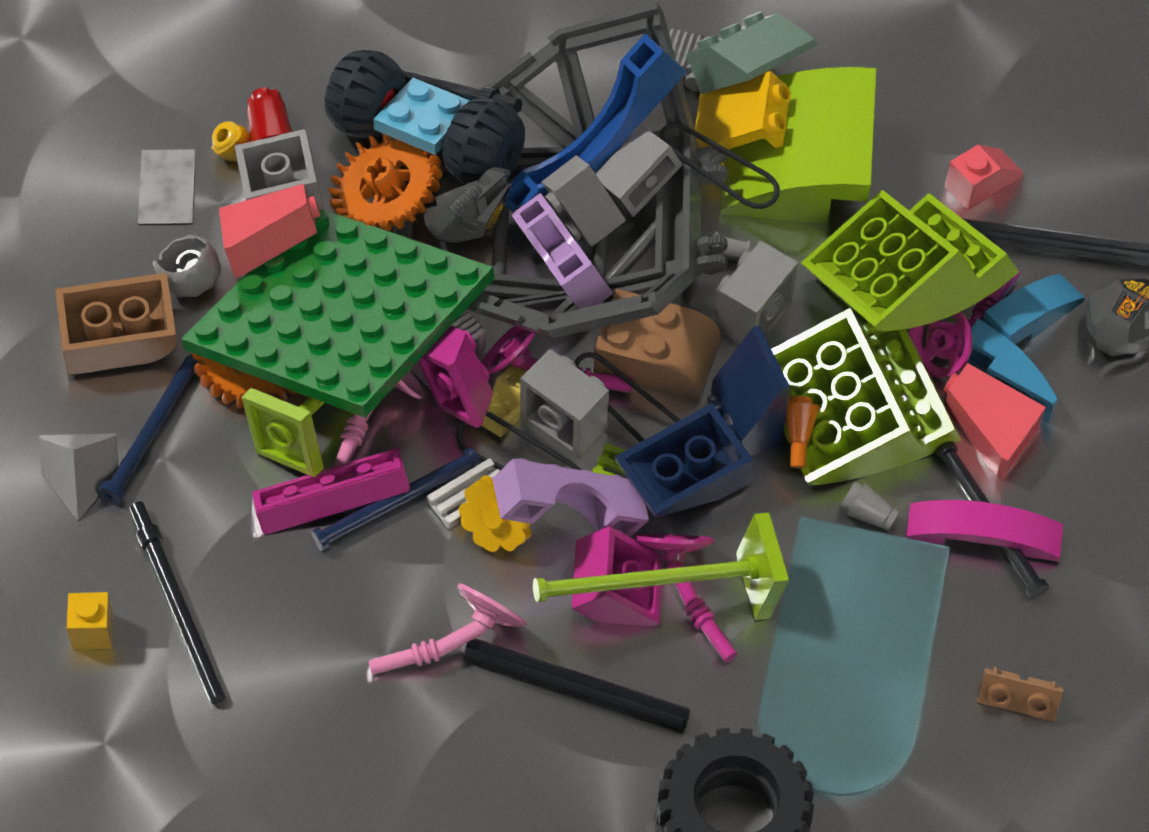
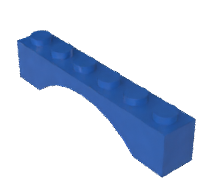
M644 34L621 59L618 75L611 94L601 112L588 129L557 155L540 164L523 169L510 183L512 186L505 205L513 213L540 193L545 198L548 191L542 184V181L576 155L589 164L596 174L687 71L647 34Z

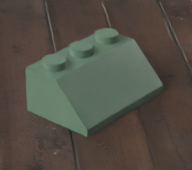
M761 11L743 18V26L736 23L721 29V37L719 38L714 34L697 41L698 48L687 53L686 57L701 94L749 81L818 45L816 39L779 13L764 17Z

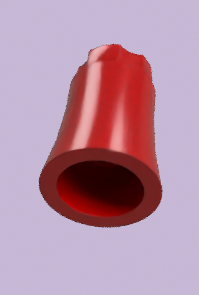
M267 87L254 90L252 96L247 99L250 142L293 132L286 104L282 100L281 93L277 89L274 90Z

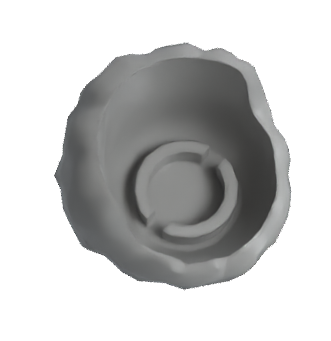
M187 235L171 241L160 252L159 258L153 261L155 273H167L170 292L181 298L198 297L204 291L213 288L221 272L218 254L213 246L205 238L196 237L195 235Z

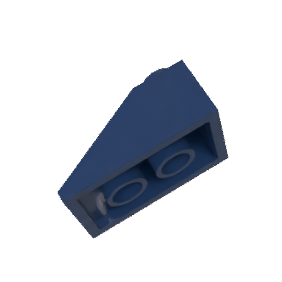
M760 326L753 327L713 378L711 396L707 397L708 405L712 403L751 456L781 446L790 385Z
M712 403L615 456L616 463L655 518L720 500L753 481V458Z

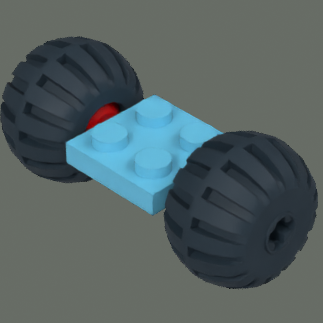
M359 50L347 54L334 68V72L331 73L329 83L326 86V96L324 97L325 112L332 124L341 132L350 137L361 139L369 138L370 135L378 137L383 133L433 155H436L443 148L442 154L445 166L454 178L464 185L480 180L488 169L495 166L508 169L510 171V174L507 176L508 178L517 166L518 160H520L525 143V127L522 119L513 108L502 101L489 98L470 101L414 77L406 84V78L402 69L392 58L382 52Z

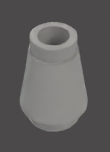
M855 481L840 505L841 508L848 511L847 516L880 528L882 527L887 531L900 512L893 508L888 501L866 482L862 485Z

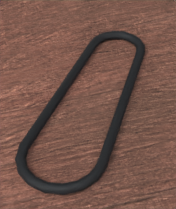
M673 122L662 127L659 138L666 142L665 133L667 130L680 128L761 174L772 183L774 187L772 199L762 204L750 202L671 146L679 159L742 204L755 209H764L772 206L777 201L780 195L779 185L776 179L768 172L682 123Z
M586 352L578 356L574 361L579 369V364L583 359H597L675 423L680 421L676 415L601 355ZM608 403V411L639 442L644 441L645 439Z
M487 411L486 417L499 423L572 469L581 470L572 461ZM461 420L457 429V440L464 451L468 449L462 435L466 422ZM478 454L481 462H484L488 459ZM493 461L496 469L502 470L505 467Z

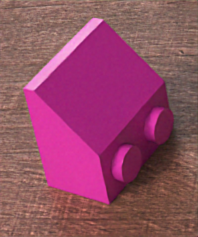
M451 325L420 358L418 363L438 407L477 428L483 424L493 396L488 383L490 375L475 354L474 350L477 346L471 334L466 330H460Z
M611 526L576 540L573 578L662 569L661 554ZM661 585L573 594L572 609L598 623L656 626L660 622Z

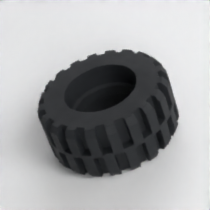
M729 727L717 729L716 736L710 737L705 732L695 737L693 747L685 743L676 751V760H669L666 765L663 780H660L656 824L659 826V832H721L710 826L701 817L696 808V803L705 792L714 787L725 784H737L751 788L759 793L772 809V820L756 832H810L814 812L812 782L806 780L807 770L803 763L800 761L793 763L794 752L786 745H782L780 748L775 746V738L764 733L762 738L752 735L753 729L741 728L740 733H730Z

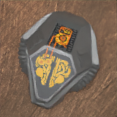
M497 166L492 167L482 175L480 180L437 196V205L426 209L424 213V221L428 230L437 239L450 243L462 242L490 234L500 219L512 186L507 182V176L510 174V171Z
M1148 278L1117 279L1108 287L1102 288L1092 295L1090 294L1087 301V328L1091 336L1096 340L1099 350L1110 356H1119L1149 349Z

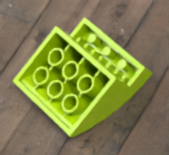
M821 68L777 76L788 86L791 94L783 146L775 149L766 139H760L729 150L772 175L779 185L780 195L772 206L764 209H755L742 204L721 189L720 215L827 224L831 199L868 202L872 171L876 68ZM728 156L727 161L724 163L728 170V177L722 183L753 203L762 204L772 199L774 187L766 177Z
M881 190L801 262L805 269L877 331L910 329L955 315L980 302L1019 273V270L1006 252L930 193L908 210L884 190Z
M851 308L771 349L790 385L788 403L790 397L804 396L812 398V404L820 406L809 443L806 446V467L801 468L809 485H821L866 477L931 455L945 442L954 441V443L962 440L907 329L877 331L869 323L861 325ZM785 423V424H784V434H785V436H786V438H787V440H788V442H789L788 433H787V428H786V423Z

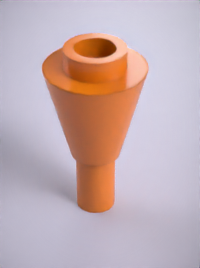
M790 397L787 405L785 423L789 442L791 443L790 467L792 468L806 467V446L809 443L820 408L819 405L812 404L813 399L810 397Z

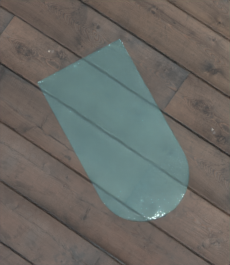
M800 517L788 573L789 582L783 596L760 704L759 732L761 738L764 733L774 737V745L778 748L786 745L794 752L793 763L797 761L803 763L807 770L806 780L812 782L814 792L831 796H851L874 790L895 776L908 759L918 723L950 547Z

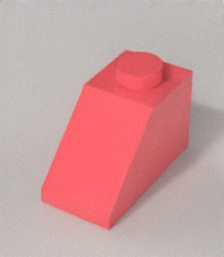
M976 145L950 161L945 187L969 210L1023 177V171L1000 148Z

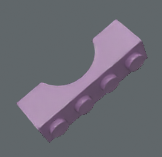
M541 193L511 214L578 309L602 304L605 299L613 294Z
M519 458L512 459L492 478L501 519L534 524L555 502L569 505L580 512L588 520L595 532L611 526L631 537L649 521L645 502L628 478H623L620 475L610 476L593 473L590 470L560 467L557 464H542Z

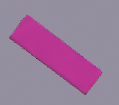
M395 448L322 470L315 478L309 475L256 490L252 492L255 512L262 532L270 534L408 492L410 485L400 450Z

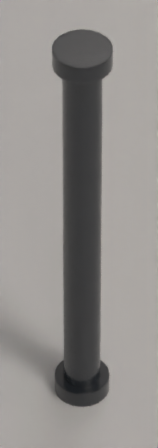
M948 441L940 445L935 451L936 457L939 461L945 462L969 500L990 503L956 453L958 447L954 441ZM1000 546L1026 585L1027 589L1025 592L1028 597L1035 599L1043 595L1049 589V585L1045 579L1039 578L1021 549Z

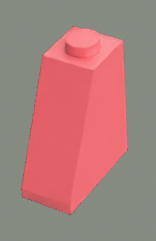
M304 184L219 208L224 250L235 278L245 275L317 233L315 218L321 217L315 196L308 197Z
M967 363L959 375L953 373L947 381L943 391L947 394L945 407L951 419L998 478L1003 480L1040 428L1046 407Z

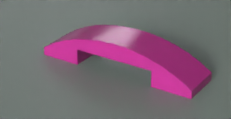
M966 500L920 501L910 504L906 540L944 545L945 538L1018 548L1021 549L1025 557L1059 562L1063 524L1037 513L1000 504Z

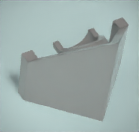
M116 433L39 435L41 474L78 522L99 497L97 490L103 481H110L119 467Z

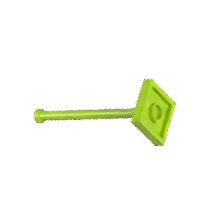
M250 388L242 396L256 453L315 478L324 467L312 415L324 402L308 397L297 407L253 388Z
M768 512L754 514L736 552L738 561L554 581L535 578L533 580V594L536 602H545L547 597L743 577L755 620L770 619L789 582V577L770 513Z

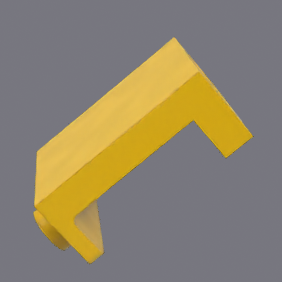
M770 70L749 81L700 94L695 131L728 150L760 139H766L775 149L782 147L787 128L788 106L791 100L790 90ZM696 138L699 149L712 147Z

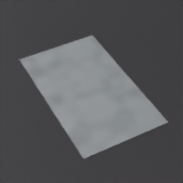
M196 149L142 150L138 224H192Z

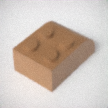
M167 273L55 289L62 350L68 375L151 363L167 356L176 346L177 337Z
M616 288L612 301L639 294ZM670 303L658 315L602 327L594 347V353L604 357L627 377L633 378L634 382L638 385L701 401L721 342V332L718 326L706 315L696 310ZM594 358L593 372L616 375Z

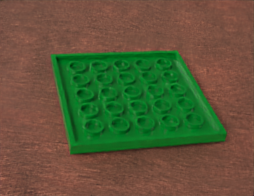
M319 209L321 217L315 218L316 234L246 273L181 338L184 350L366 418L495 279L492 266L371 225L366 226L365 223L355 222L351 218L343 217L327 210Z

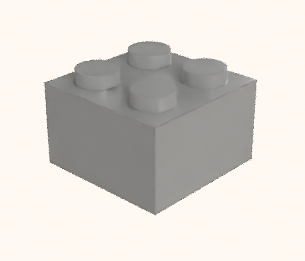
M305 129L235 145L245 200L304 184L308 197L315 196L319 209L325 210L314 158Z
M761 240L752 251L746 250L738 261L737 270L732 276L726 275L716 290V294L719 297L714 315H716V325L721 335L740 345L753 327L760 326L764 336H766L792 303L798 262Z
M549 349L520 378V418L577 459L607 430L609 390L600 379L594 376L589 377L579 370L576 364L567 356H560Z

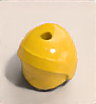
M232 121L222 122L213 131V146L211 148L222 159L238 162L235 145L250 142V133L245 127Z

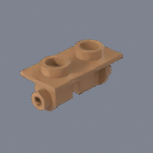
M994 666L993 670L988 668L984 670L977 703L1055 722L1063 695V687L1056 686V681L1053 680L1048 682L1028 677L1027 681L1020 679V674L1000 670Z

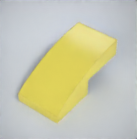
M511 365L496 378L492 390L493 396L487 411L511 425H514L520 418V378L527 372L520 367L514 368ZM486 416L481 425L499 437H502L508 431L507 428Z

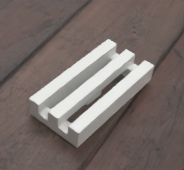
M489 458L427 495V503L445 526L451 529L461 523L462 517L459 514V509L450 515L447 514V511L467 501L464 491L468 486L485 475L493 478L500 470H496L494 462Z

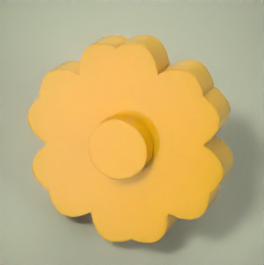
M482 476L464 491L467 501L459 507V514L462 517L461 525L465 530L473 532V541L476 545L484 547L490 552H495L500 547L507 551H513L531 537L529 526L532 524L500 518L494 484L490 476Z

